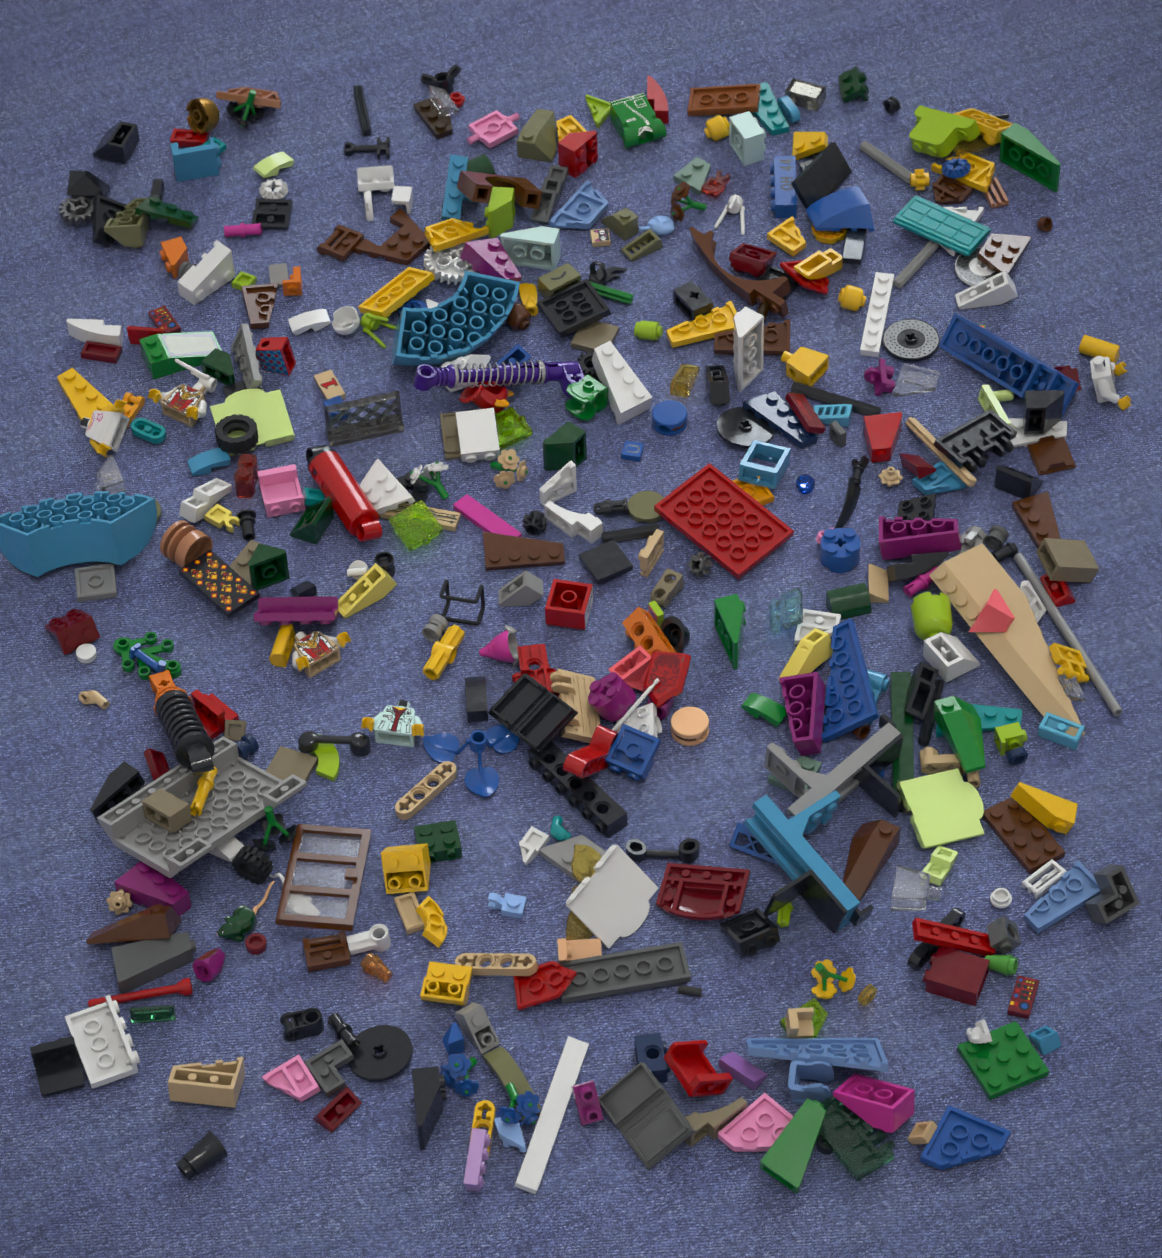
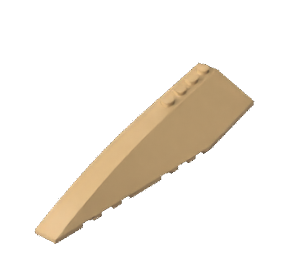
M981 543L943 562L929 576L939 589L949 597L952 605L970 627H972L994 589L999 591L1015 619L1006 632H975L976 635L1043 717L1048 712L1081 725L1078 715L1072 706L1070 696L1064 687V682L1057 673L1058 668L1052 660V654L1043 638V633L1037 624L1027 596L985 545ZM1070 726L1065 733L1075 737L1079 729Z

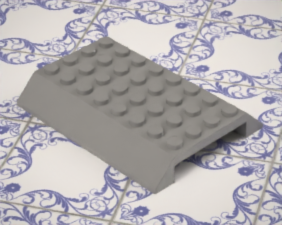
M222 736L213 742L215 751L212 761L218 770L214 779V787L208 794L202 814L200 816L197 814L196 816L191 815L192 821L175 833H171L144 816L142 800L160 788L168 793H172L180 800L186 801L191 806L198 788L197 782L203 773L193 776L190 768L183 767L180 764L97 817V820L116 847L165 876L172 878L265 815V807L271 806L275 809L308 785L307 781L294 774L282 781L240 758L237 743Z

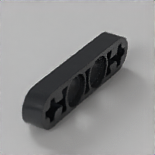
M954 907L940 923L960 927L966 913ZM922 942L910 955L907 965L919 971L929 961L933 952L936 953L939 946Z

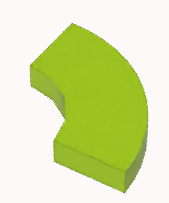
M319 744L316 750L310 752L313 756L318 757L316 775L334 782L340 770L338 751L334 744Z

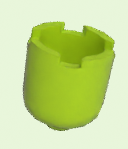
M925 592L914 597V602L910 607L917 637L924 641L940 632L950 635L953 623L951 600L949 597L941 592L940 595H931V592Z

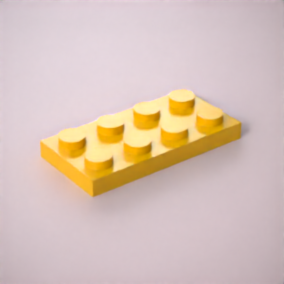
M408 267L358 306L360 313H370L387 318L397 308L402 307L406 301L415 297L420 290L429 286V283L435 279L433 272Z

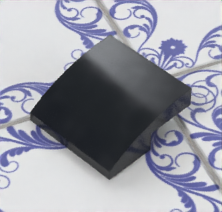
M256 199L252 224L261 223L262 228L288 229L293 206L292 199Z

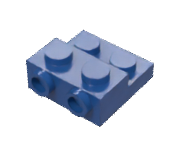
M623 724L605 761L610 766L609 769L618 774L623 771L628 773L627 777L638 782L639 779L645 781L654 764L653 758L661 744V740Z

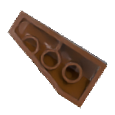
M882 819L861 824L851 840L843 883L859 901L866 894L899 844L900 827Z
M156 904L92 932L86 942L87 944L170 938L181 920L171 906Z

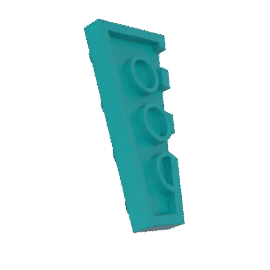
M759 83L761 85L758 112H751V114L760 119V123L772 136L789 132V125L768 83Z
M972 704L981 718L982 732L988 730L995 732V727L1019 722L1021 726L1022 709ZM937 724L936 737H943V733Z

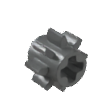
M698 552L697 555L690 556L691 560L687 563L690 568V574L696 573L697 577H703V574H710L709 570L713 566L710 561L711 556L704 557V552Z

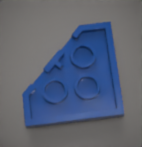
M948 1105L937 1125V1129L920 1156V1162L943 1170L1000 1154L1010 1137L1011 1131Z

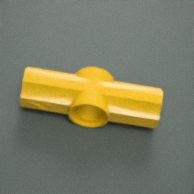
M449 626L440 642L436 641L434 643L431 656L423 668V674L428 679H439L447 664L453 663L457 648L465 637V631L460 626Z

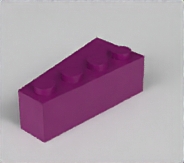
M879 516V546L882 559L888 560L903 558L913 554L962 550L958 519L932 518L931 521H925L922 518L903 520V517H895L894 520L886 519V516Z

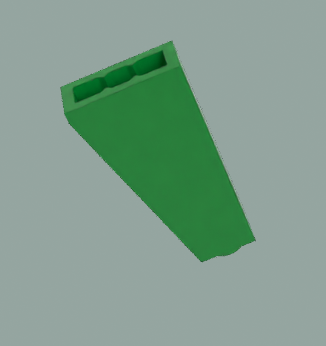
M809 1098L805 1100L764 1155L759 1167L795 1194L799 1192L826 1116L825 1107L819 1101H812Z

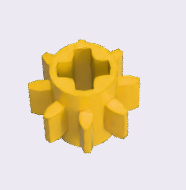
M914 169L915 173H910V186L915 187V191L925 190V186H929V172L924 173V169Z

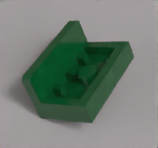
M857 66L838 76L841 97L845 103L859 96L864 101L869 100V89L866 85L867 77L863 71L860 72Z

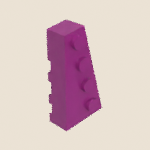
M818 672L780 677L779 680L783 690L782 694L786 704L785 708L789 718L793 743L801 756L821 753L826 689L822 678Z

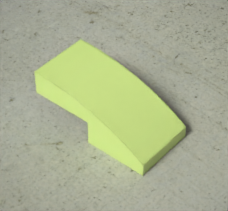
M282 151L261 160L253 167V170L263 178L277 176L279 169L293 166L294 160Z
M939 845L931 854L930 862L922 871L920 879L941 886L955 863L959 852Z

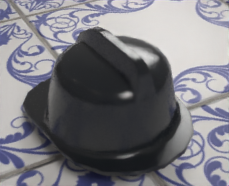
M669 616L664 619L660 628L675 651L683 653L684 648L690 641L689 630L679 618Z

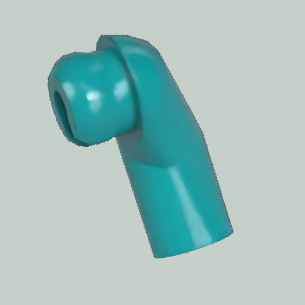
M554 816L550 829L551 836L558 841L570 839L571 833L562 827L563 818Z

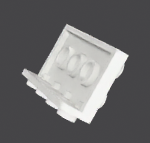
M110 995L105 996V1003L65 1016L71 1036L74 1037L77 1052L92 1089L139 1073L137 1064L140 1063L139 1056L136 1050L132 1051L131 1046H133L129 1033L125 1034L124 1030L127 1029L123 1017H118L117 1013L120 1012L116 1000L112 1001Z

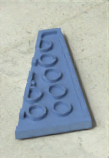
M746 1038L747 1053L753 1057L797 1060L808 1063L824 1061L832 1066L888 1072V1062L878 1038Z

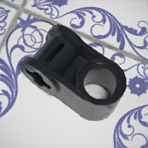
M314 1007L296 1012H288L280 1017V1023L284 1027L283 1038L286 1041L291 1042L317 1036L324 1030L322 1014L319 1009Z

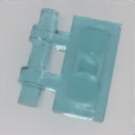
M799 588L782 593L780 601L776 598L771 600V605L769 606L771 619L769 623L773 634H778L781 626L788 629L803 623L802 591Z

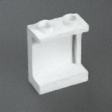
M494 408L456 412L461 461L473 463L477 460L485 459L491 461L500 456Z

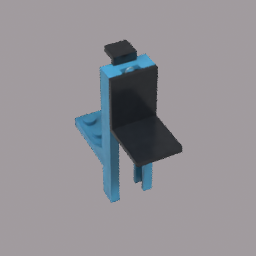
M836 790L789 820L767 795L753 803L752 808L756 811V814L751 819L748 818L744 825L793 880L772 895L764 911L765 917L770 916L799 896L808 903L833 933H836L850 922L855 927L870 916L874 907L870 904L860 911L858 909L860 901L802 836L806 833L807 835L811 834L821 823L825 825L833 818L832 813L837 809V803L841 797Z

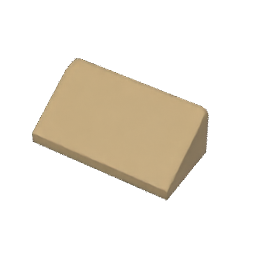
M868 564V593L871 603H889L887 570L873 564Z

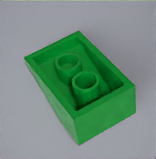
M737 594L714 599V627L734 670L738 669L743 640V626L746 625L744 617L746 612L745 603L740 601Z

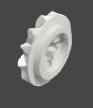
M267 179L266 182L261 183L259 192L264 199H282L287 195L288 187L287 183L283 182L282 179Z

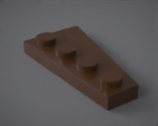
M790 319L777 324L775 322L767 323V326H764L763 355H782L785 351L790 352ZM734 330L715 334L714 354H734Z
M1048 491L1012 502V509L1037 549L1044 538L1061 539Z
M483 532L486 571L565 565L563 543Z

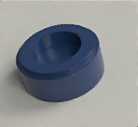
M1017 747L1011 750L1006 755V758L1010 765L1015 766L1026 761L1028 753L1024 747Z

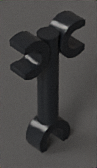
M378 137L377 145H354L351 142H345L344 156H352L356 152H376L377 159H380L382 154L387 155V159H389L390 137H387L385 142L380 141V137Z

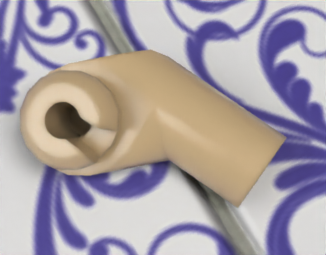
M95 690L82 691L79 694V700L86 705L97 704L102 709H106L110 704L105 697Z

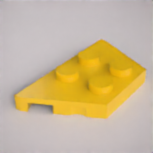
M968 152L946 159L952 160V158L958 159L959 157L961 160L967 159L971 166L970 172L963 177L954 179L984 193L987 192L995 172V163ZM933 163L931 165L933 172L943 174L942 164L937 165V163Z
M451 218L425 227L424 234L433 250L438 252L488 235L489 227L484 226L478 229L473 227L474 223Z

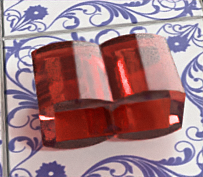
M241 454L238 459V469L234 474L237 498L251 499L255 494V484L258 481L257 471H259L255 454Z

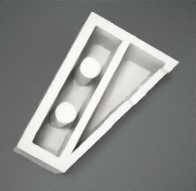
M217 240L213 243L214 248L208 254L204 253L201 256L202 260L196 267L193 265L178 281L179 295L193 305L204 300L211 293L235 278L232 250Z

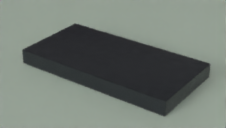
M832 142L791 182V185L803 206L807 209L816 201L830 195L852 171L836 142Z

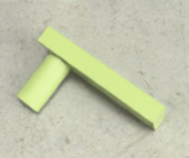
M989 384L982 385L978 401L986 412L991 409L1011 426V422L999 402L1013 400V392L1008 389L992 391Z

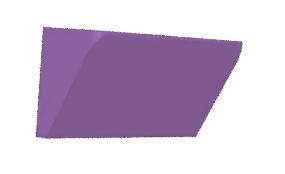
M733 1051L719 1059L720 1069L726 1073L729 1072L732 1077L753 1091L768 1077V1074Z

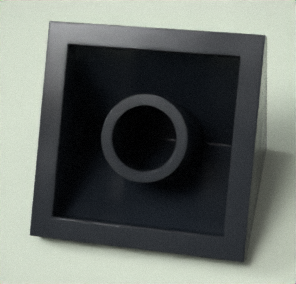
M997 465L995 488L1021 499L1034 496L1043 483V480L1009 466Z

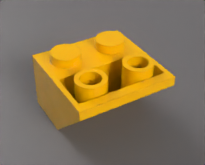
M428 843L386 847L381 852L386 894L429 890L431 863Z

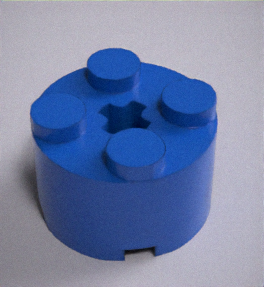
M853 528L825 530L820 544L821 564L824 567L830 568V571L834 573H847L853 570V567L856 564L858 565L860 561V538Z

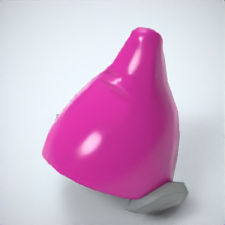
M505 625V631L498 634L489 644L480 649L479 655L501 662L513 663L515 668L519 665L518 642L515 635L518 631L511 626Z

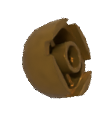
M195 98L188 102L186 111H189L187 122L195 133L197 131L200 134L210 132L218 125L220 112L212 100L208 98Z

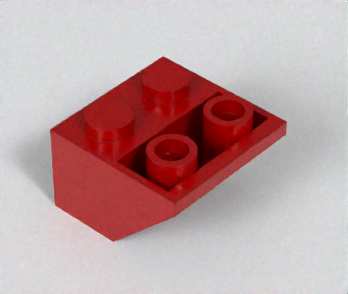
M596 131L569 133L558 142L559 166L568 168V175L577 178L598 160Z

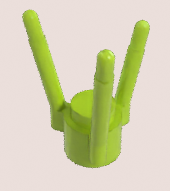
M365 313L360 321L361 326L364 327L363 332L371 336L385 349L386 345L371 331L377 330L380 325L393 330L396 329V326L386 323L389 321L388 318Z

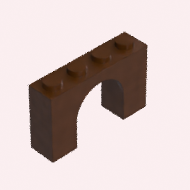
M460 170L457 189L472 202L489 203L492 188L505 187L514 188L515 202L521 207L539 209L542 191L527 178Z

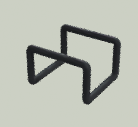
M445 579L439 595L441 599H446L442 616L450 622L479 625L485 610L484 586L482 584L479 586L475 600L450 596L449 581ZM479 598H481V609L477 621L446 617L450 600L476 604Z

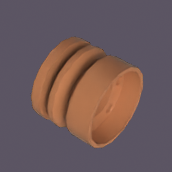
M184 520L173 523L164 533L160 543V553L181 568L213 548L212 539L208 535L197 530L193 525Z

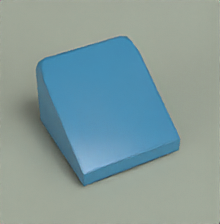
M1047 1025L1028 1034L1029 1039L1043 1055L1061 1047L1058 1032Z

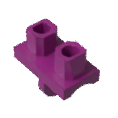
M880 358L879 365L876 368L869 367L864 372V379L870 382V384H874L876 396H881L883 391L892 393L895 388V381L890 379L893 377L894 367L887 366L885 359Z
M594 1080L571 1086L581 1125L603 1120Z

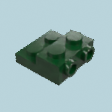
M456 820L414 826L416 843H428L431 864L462 858V848Z

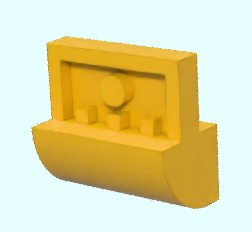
M429 961L427 975L424 977L420 994L421 1000L466 1006L469 998L472 967Z

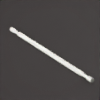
M658 678L655 679L654 683L648 687L613 727V731H616L650 693L653 687L660 681Z

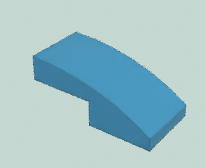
M215 448L187 460V464L192 476L210 474L211 468L228 466L231 459L227 452H223L221 448Z

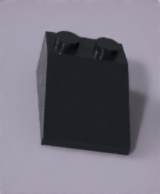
M439 1066L412 1069L420 1150H425L443 1111L442 1101L447 1100L444 1074L439 1075Z

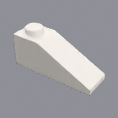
M1003 271L955 294L958 308L961 310L1001 305L1018 297L1014 282L1007 272Z

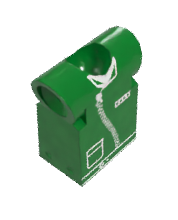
M644 93L610 102V120L621 136L625 149L667 136L663 122L656 118Z

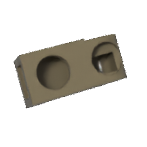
M667 568L653 589L650 601L655 600L658 605L664 608L668 607L672 598H674L678 591L681 592L684 587L683 575Z

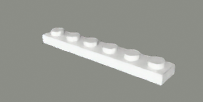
M880 272L875 274L860 355L879 357L894 274Z

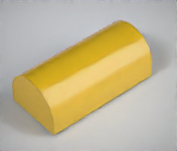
M1088 335L1083 336L1079 346V353L1093 358L1096 356L1109 357L1110 361L1115 364L1119 359V345Z
M292 624L281 625L269 656V661L274 666L286 668L296 635Z

